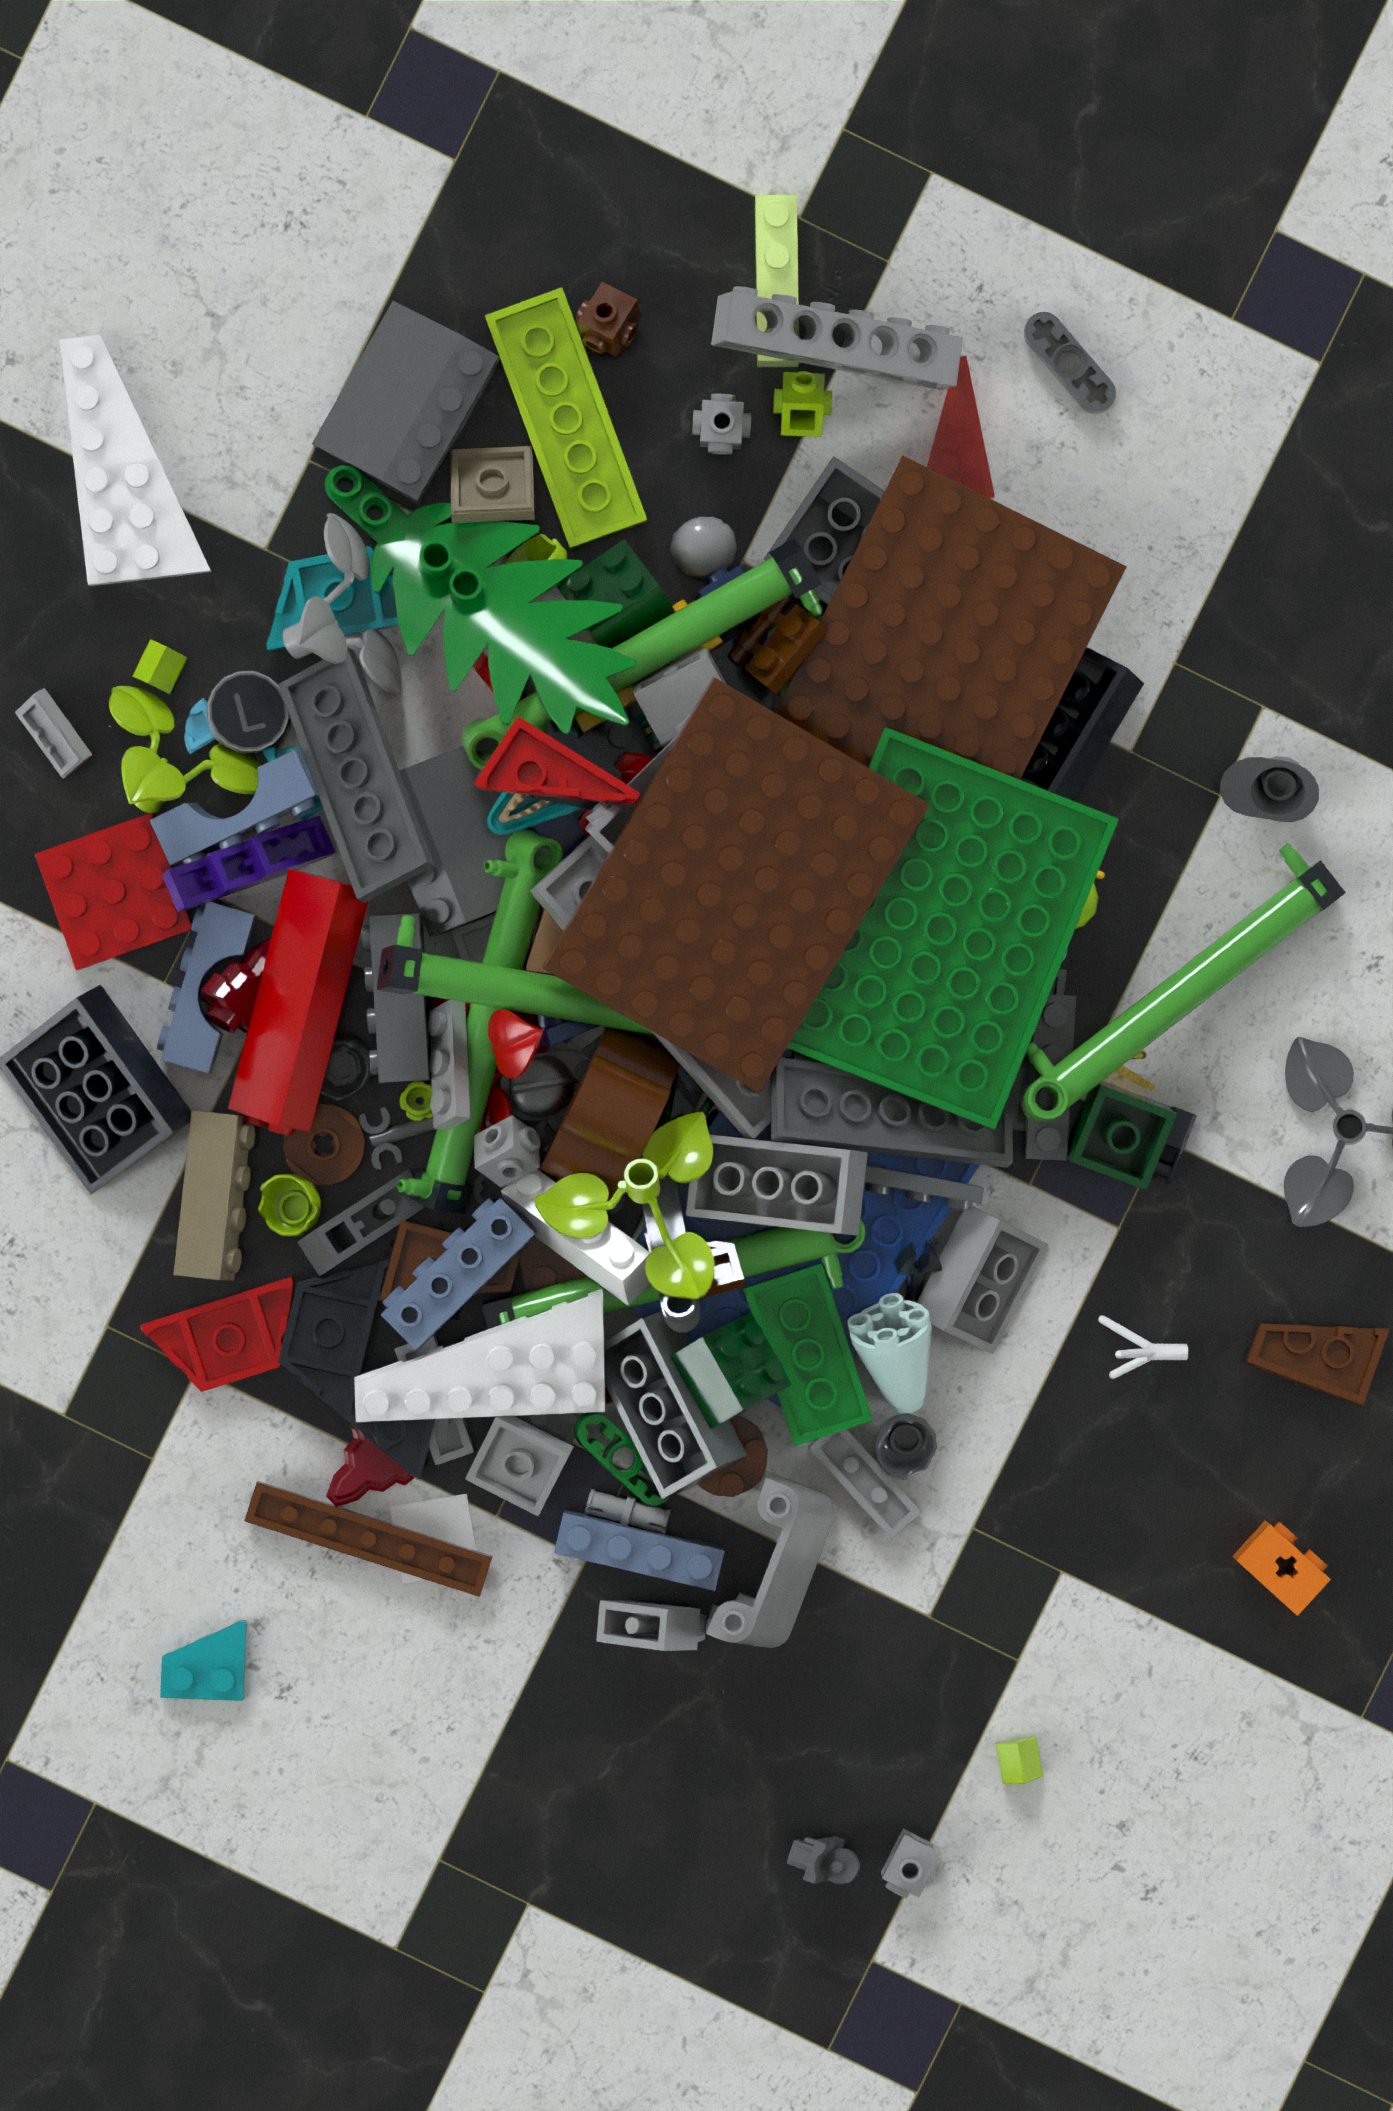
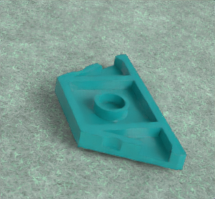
M370 546L366 547L370 563L368 578L360 581L354 577L353 583L329 605L344 636L364 633L368 629L380 630L399 626L393 589V575L389 574L379 593L373 592L370 571L371 558L374 551ZM328 554L288 563L282 593L279 596L274 622L266 644L268 651L286 648L283 641V630L301 621L306 602L314 596L325 599L344 580L345 573L334 565Z

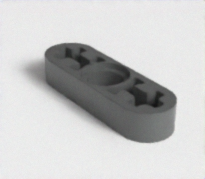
M1039 312L1031 316L1024 328V338L1028 346L1085 411L1099 414L1108 410L1116 397V389L1110 378L1055 315L1049 312ZM1036 322L1042 326L1047 323L1052 325L1053 328L1049 334L1056 344L1061 337L1067 341L1066 344L1056 349L1051 358L1045 353V351L1051 349L1050 343L1045 338L1037 341L1033 337L1036 331L1034 326ZM1071 351L1080 357L1082 365L1077 373L1066 374L1060 370L1058 358L1062 353ZM1088 368L1094 373V375L1088 377V381L1095 388L1101 385L1106 388V392L1103 395L1106 402L1103 404L1098 400L1092 403L1087 400L1090 391L1083 382L1079 389L1072 384L1081 379Z

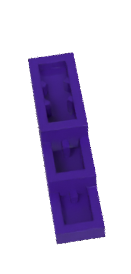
M319 815L252 836L243 843L211 852L203 859L168 869L162 874V877L177 912H181L288 873V869L298 870L335 854V850Z

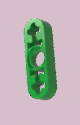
M589 1412L582 1414L577 1419L574 1425V1436L577 1442L642 1502L652 1506L660 1505L668 1500L669 1497L662 1499L659 1492L657 1494L652 1492L644 1494L648 1487L635 1475L641 1470L646 1476L650 1478L651 1476L646 1466L642 1468L644 1462L634 1442L609 1418L598 1412ZM601 1422L602 1425L599 1428L601 1434L610 1441L613 1440L615 1434L618 1438L609 1443L607 1447L592 1437L587 1441L586 1438L589 1435V1431L586 1429V1426L589 1423L598 1425ZM628 1447L634 1455L633 1463L625 1470H618L613 1464V1455L619 1448ZM605 1449L603 1455H601L599 1452ZM633 1477V1480L630 1483L629 1478Z

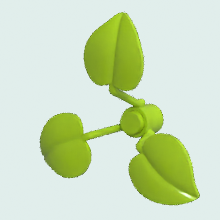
M116 686L112 688L109 708L115 721L130 733L140 736L150 735L151 737L150 749L134 746L129 748L122 758V780L129 804H135L139 809L148 813H157L165 801L181 797L185 791V784L204 770H211L213 781L224 789L241 794L256 793L258 767L262 765L251 753L240 754L223 744L215 745L209 752L211 760H204L183 776L176 767L168 764L165 758L160 759L156 754L160 741L159 733H170L174 728L173 714L168 706L159 697L141 688L132 686Z
M702 1111L678 1117L653 1132L643 1151V1159H636L627 1165L624 1172L625 1181L618 1183V1189L611 1200L608 1201L609 1191L606 1184L597 1176L589 1173L569 1175L559 1180L543 1194L534 1198L536 1209L550 1227L570 1238L588 1239L597 1236L607 1228L608 1215L606 1210L615 1208L623 1194L628 1193V1196L636 1203H649L665 1244L654 1248L646 1259L645 1271L650 1284L657 1291L667 1296L699 1299L706 1295L713 1283L715 1263L708 1243L693 1232H685L672 1241L657 1202V1196L660 1193L659 1179L665 1178L668 1174L672 1180L678 1183H688L701 1178L711 1167L713 1144L708 1131L706 1117Z

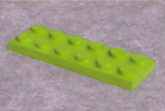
M558 288L485 315L569 548L573 549L647 522V517L563 288Z

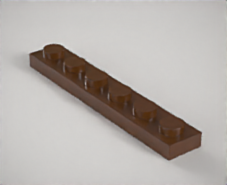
M261 1481L256 1482L244 1520L266 1529L478 1597L481 1595L493 1557L342 1507H335L332 1504Z

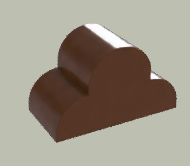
M605 1027L538 1170L559 1180L577 1173L593 1174L606 1184L609 1191L608 1201L611 1200L618 1189V1183L625 1181L624 1172L627 1165L636 1159H640L666 1105L671 1091L670 1088L681 1064L664 1045L633 1031Z

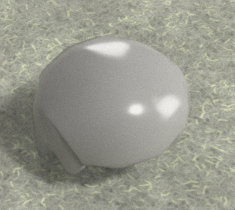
M701 516L688 520L673 534L670 551L674 565L686 576L706 579L723 568L728 569L734 563L738 547L735 534L728 524L715 517Z

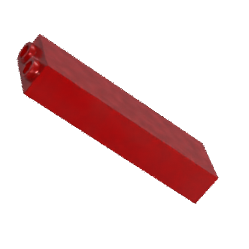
M288 869L262 978L228 1109L244 1114V1122L266 1127L268 1122L269 1131L292 1136L293 1129L307 1132L311 1130L369 902L364 903L357 900L353 887L350 884Z

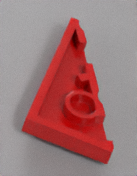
M518 716L473 783L478 789L486 791L637 805L642 797L640 792Z

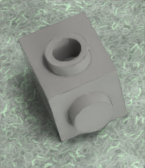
M902 1829L881 1870L882 1879L888 1881L885 1887L904 1898H907L909 1893L920 1897L941 1855L940 1847Z

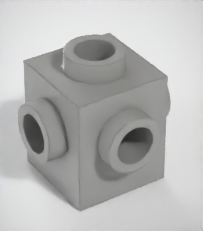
M711 394V400H702V410H694L692 435H700V447H708V453L732 454L733 449H741L742 438H750L751 413H743L744 402H735V395ZM726 415L730 419L729 426L725 429L717 428L714 424L715 417Z
M513 1115L474 1135L475 1169L500 1187L540 1167L539 1148L541 1145L539 1135L532 1127L526 1126Z

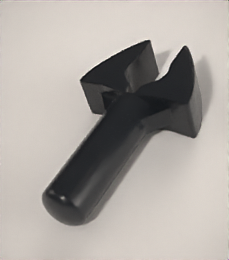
M928 1241L925 1243V1253L918 1258V1261H916L917 1254L912 1242L895 1259L894 1264L898 1275L908 1274L904 1300L917 1303L922 1293L925 1274L931 1271H942L937 1252Z

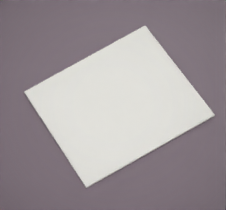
M467 1494L390 1506L393 1524L476 1551ZM401 1572L403 1583L425 1580Z

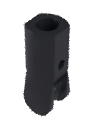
M1173 1106L1170 1107L1177 1113V1116L1164 1147L1176 1153L1172 1163L1159 1159L1153 1173L1166 1178V1183L1171 1184L1175 1177L1197 1117L1193 1113Z

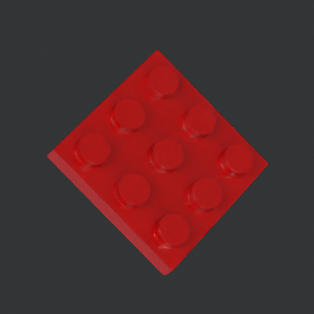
M153 813L35 854L76 971L189 932L192 929L188 911L177 912L162 877V874L171 869L172 866L169 864L150 822L154 818Z

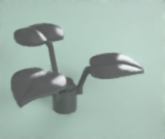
M1297 1037L1288 1052L1285 1066L1287 1090L1292 1100L1300 1108L1308 1112L1318 1111L1328 1102L1337 1114L1333 1121V1131L1335 1137L1339 1140L1329 1164L1319 1156H1305L1296 1160L1289 1167L1285 1175L1284 1195L1292 1223L1297 1227H1310L1325 1223L1339 1215L1352 1198L1354 1191L1352 1176L1342 1169L1335 1168L1345 1145L1359 1143L1365 1137L1366 1132L1393 1134V1127L1366 1123L1364 1117L1359 1112L1343 1110L1335 1098L1345 1095L1352 1086L1354 1071L1349 1058L1341 1050L1331 1045L1311 1041L1303 1037Z

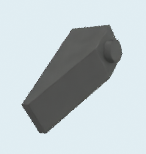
M409 1169L297 1242L319 1276L399 1225L401 1220L405 1221L426 1207L410 1199V1195L399 1192L397 1189V1183L400 1179H415Z

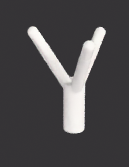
M1100 1316L1098 1319L1101 1324L1143 1348L1116 1351L1115 1356L1118 1359H1135L1112 1370L1109 1373L1112 1379L1151 1360L1188 1359L1187 1344H1153L1105 1316Z

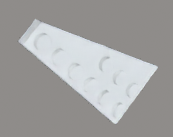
M91 335L59 339L88 585L96 586L212 572L102 336Z
M602 1289L588 1293V1297L574 1302L557 1304L552 1306L551 1310L527 1318L524 1316L465 1337L464 1341L445 1348L443 1346L429 1350L428 1354L406 1362L401 1360L354 1377L356 1422L605 1412Z

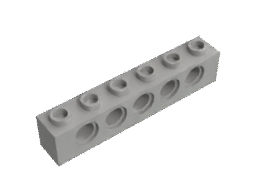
M736 286L733 287V291L718 296L712 346L938 390L957 385L963 337L949 335L950 328L938 325H926L925 330L911 327V320L897 317H889L887 322L874 320V313L864 310H849V314L835 312V305L823 302H811L810 307L796 304L797 298L789 295L773 294L772 299L758 297V290L748 287ZM757 312L762 313L767 320L765 332L760 331L755 324ZM796 319L800 320L805 326L806 334L803 340L798 338L794 332ZM835 327L839 328L843 333L844 343L842 347L836 345L833 340L832 334ZM873 335H876L881 340L882 351L880 355L872 349L871 339ZM912 342L920 350L918 362L914 361L909 353Z

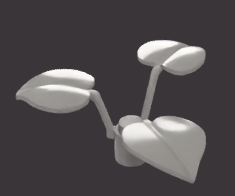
M329 513L326 515L328 519L324 527L325 547L334 565L345 573L344 580L325 599L314 596L306 602L301 621L283 630L285 647L296 659L314 653L333 664H339L345 660L347 647H357L361 650L359 654L360 663L368 676L382 689L397 696L400 694L401 686L400 668L394 648L388 639L375 629L366 630L363 633V639H345L329 606L353 583L354 577L363 581L368 578L370 570L369 556L359 534L344 519Z

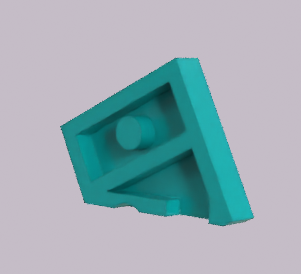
M239 1620L228 1627L164 1654L161 1664L160 1698L243 1701L247 1620Z

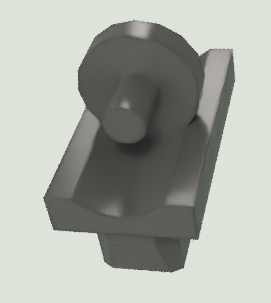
M836 1836L818 1840L811 1837H806L804 1841L796 1839L793 1841L787 1864L806 1870L803 1880L813 1884L829 1880L835 1884H846L853 1881L860 1870L857 1855L850 1849L843 1848L846 1840Z

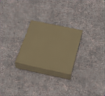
M532 446L450 449L452 523L535 520Z

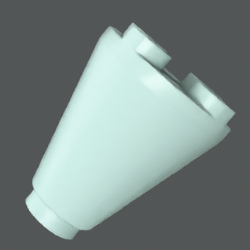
M898 1293L886 1294L880 1298L879 1303L864 1309L861 1313L852 1315L848 1319L852 1345L886 1402L897 1413H912L922 1407L926 1395L932 1331L929 1311L921 1304L903 1300V1296Z

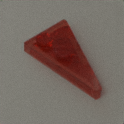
M967 356L960 357L957 385L948 388L927 468L990 499H994L995 495Z

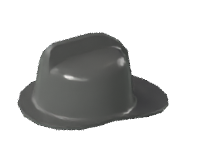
M1282 756L1272 758L1247 757L1234 762L1225 770L1220 781V794L1224 803L1236 813L1279 822H1295L1304 819L1314 811L1319 801V786L1315 777L1305 767H1302L1291 758Z
M574 1050L538 1053L534 1055L532 1062L522 1076L509 1079L503 1075L500 1080V1088L509 1099L512 1114L523 1120L536 1121L563 1117L579 1083L575 1077V1068L579 1062L589 1059Z

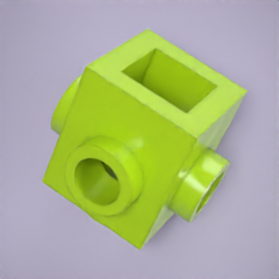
M806 371L797 373L783 372V389L774 388L773 413L781 414V436L822 437L824 415L831 416L832 391L824 390L825 374Z

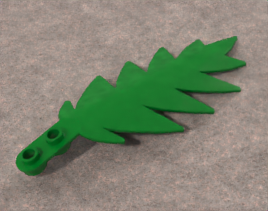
M340 465L328 473L325 479V491L328 497L377 543L371 558L370 573L373 592L379 593L394 567L393 589L398 625L409 656L415 655L445 610L443 625L445 667L449 687L452 692L458 690L488 644L489 673L494 700L502 724L507 725L510 723L530 675L547 714L565 735L570 733L576 708L597 718L622 726L629 724V719L620 699L606 678L635 668L637 661L611 648L568 639L620 613L623 610V605L593 600H552L530 603L580 569L583 564L581 560L550 559L512 562L489 567L537 534L540 527L538 525L504 521L439 525L451 518V503L423 506L406 515L356 468L350 465ZM341 481H349L352 483L353 489L350 492L344 493L337 486ZM376 508L383 513V516L379 520H371L367 516L368 511Z

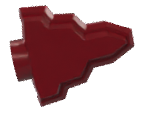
M266 939L253 947L241 962L231 963L222 974L215 973L201 989L202 994L211 1004L206 1016L219 1028L229 1033H234L239 1028L247 1034L270 939Z
M353 1427L352 1433L354 1438L344 1449L345 1464L333 1475L326 1497L337 1507L358 1501L369 1490L384 1492L395 1483L405 1486L414 1477Z

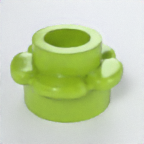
M414 1081L401 1093L400 1107L406 1111V1116L409 1119L422 1121L425 1117H433L430 1107L432 1084L427 1085L423 1081ZM418 1098L424 1099L422 1105L416 1103Z

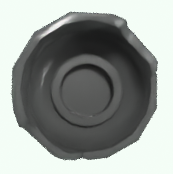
M909 1413L898 1414L889 1418L881 1425L875 1435V1455L879 1464L887 1474L902 1480H907L915 1472L926 1470L937 1449L936 1434L926 1419Z

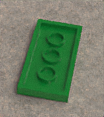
M815 1264L744 1287L750 1311L763 1330L764 1336L792 1384L777 1394L794 1446L873 1421L823 1264Z

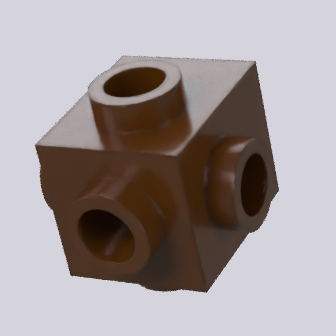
M601 282L591 300L586 299L577 312L576 321L583 344L596 353L602 354L606 351L617 357L624 345L629 346L637 334V323L641 318L638 299Z

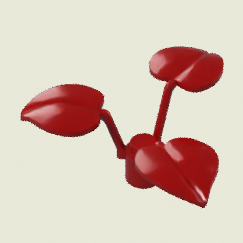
M427 996L428 1011L433 1010L449 999ZM465 1002L466 1019H467L468 1014H469V1010H470V1006H469V1003H466V1002ZM505 1009L493 1012L488 1022V1038L493 1046L492 1052L495 1054L498 1070L495 1072L479 1133L513 1115L507 1095L500 1087L496 1086L497 1080L503 1075L509 1079L522 1076L532 1062L534 1055L544 1053L549 1048V1046L538 1047L543 1034L538 1021L526 1023L516 1014Z

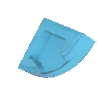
M205 698L194 705L185 724L184 740L190 755L216 740L207 725V701Z

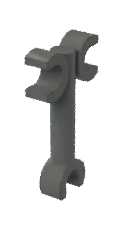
M386 1107L380 1108L383 1121L377 1127L371 1126L368 1123L365 1113L359 1117L361 1127L369 1133L374 1149L371 1161L376 1170L382 1168L380 1154L384 1150L393 1152L397 1164L403 1162L401 1149L393 1143L437 1130L433 1126V1117H425L422 1121L411 1120L389 1127L391 1115Z

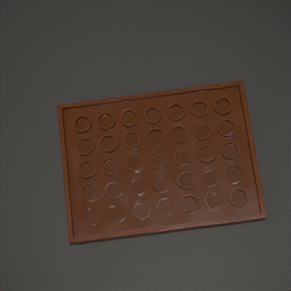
M902 455L820 621L828 631L797 668L775 713L866 767H869L883 729L887 727L1020 780L1127 566Z
M712 677L544 963L543 969L760 1093L930 804L719 679Z

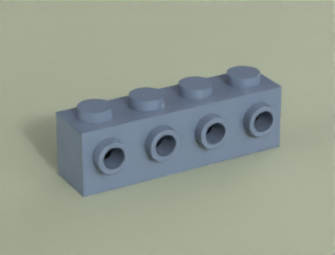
M490 1198L487 1199L472 1214L476 1222L466 1232L460 1227L455 1230L442 1243L447 1250L436 1261L429 1256L415 1269L412 1274L417 1278L416 1281L406 1290L398 1286L382 1302L387 1309L381 1316L415 1350H419L536 1235L502 1198H499L495 1203Z

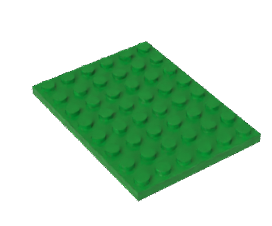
M884 727L868 768L926 801L930 806L787 1048L995 1130L1119 819Z

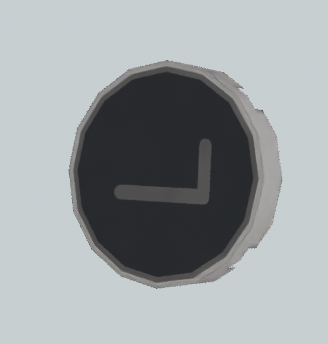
M238 671L224 677L211 691L206 705V721L213 737L220 744L240 754L258 753L271 747L284 733L289 719V713L279 685L270 677L255 671Z

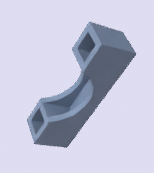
M293 750L258 767L256 793L250 804L237 815L225 819L219 818L207 812L198 803H184L151 819L150 822L169 864L183 865L203 859L207 856L206 853L218 847L224 849L243 843L245 841L242 836L255 829L258 834L272 830L281 824L278 818L290 812L293 813L294 817L307 813L317 807L315 800L320 797L303 751Z
M213 902L206 903L205 909L197 908L191 931L198 932L194 947H186L180 965V970L186 972L182 988L174 987L168 1010L174 1011L170 1027L163 1026L157 1044V1050L163 1051L161 1060L204 1073H212L223 1033L214 1027L207 1018L203 1009L201 989L208 974L216 965L228 958L247 954L257 915Z
M565 1508L554 1550L555 1554L713 1591L716 1590L725 1552L722 1545L688 1537L645 1531Z

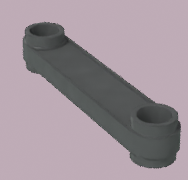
M667 1174L665 1178L659 1179L660 1193L657 1196V1202L668 1234L673 1241L676 1237L685 1233L686 1230L677 1182L672 1180ZM649 1203L642 1204L650 1249L652 1251L654 1248L665 1244ZM659 1292L661 1309L666 1324L672 1330L679 1333L693 1330L701 1317L699 1299L671 1297ZM680 1307L689 1308L686 1312L683 1313L673 1312Z

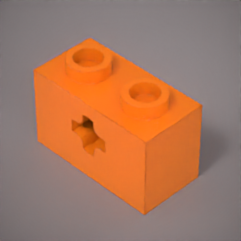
M1265 1520L1232 1557L1298 1616L1331 1580L1323 1573L1328 1565L1310 1549L1305 1555L1302 1554L1293 1545L1297 1537L1282 1523L1278 1522L1273 1527ZM1279 1556L1286 1560L1292 1556L1289 1564L1293 1569L1289 1574L1283 1570L1276 1574L1279 1566L1275 1561Z

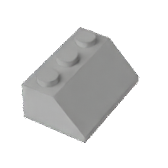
M971 1205V1210H963L942 1254L939 1256L942 1271H932L917 1303L929 1311L932 1325L993 1354L1049 1244Z

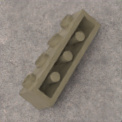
M193 1110L191 1112L173 1275L234 1281L235 1273L240 1269L242 1256L240 1249H238L239 1233L243 1231L246 1223V1211L242 1207L244 1191L249 1187L251 1178L250 1168L247 1166L248 1152L252 1149L255 1141V1128L253 1125L244 1122V1116Z

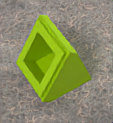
M150 639L133 677L171 694L188 657Z
M1036 1735L995 1743L1003 1784H1026L1043 1777Z

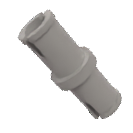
M592 1488L585 1509L586 1515H594L620 1522L622 1525H631L664 1535L671 1513L670 1509L666 1510L636 1502V1497L630 1495L625 1499L599 1492Z

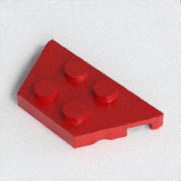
M291 1276L141 1324L140 1327L142 1332L149 1336L164 1351L165 1355L187 1375L188 1379L201 1392L281 1367L278 1360L290 1314L294 1279Z

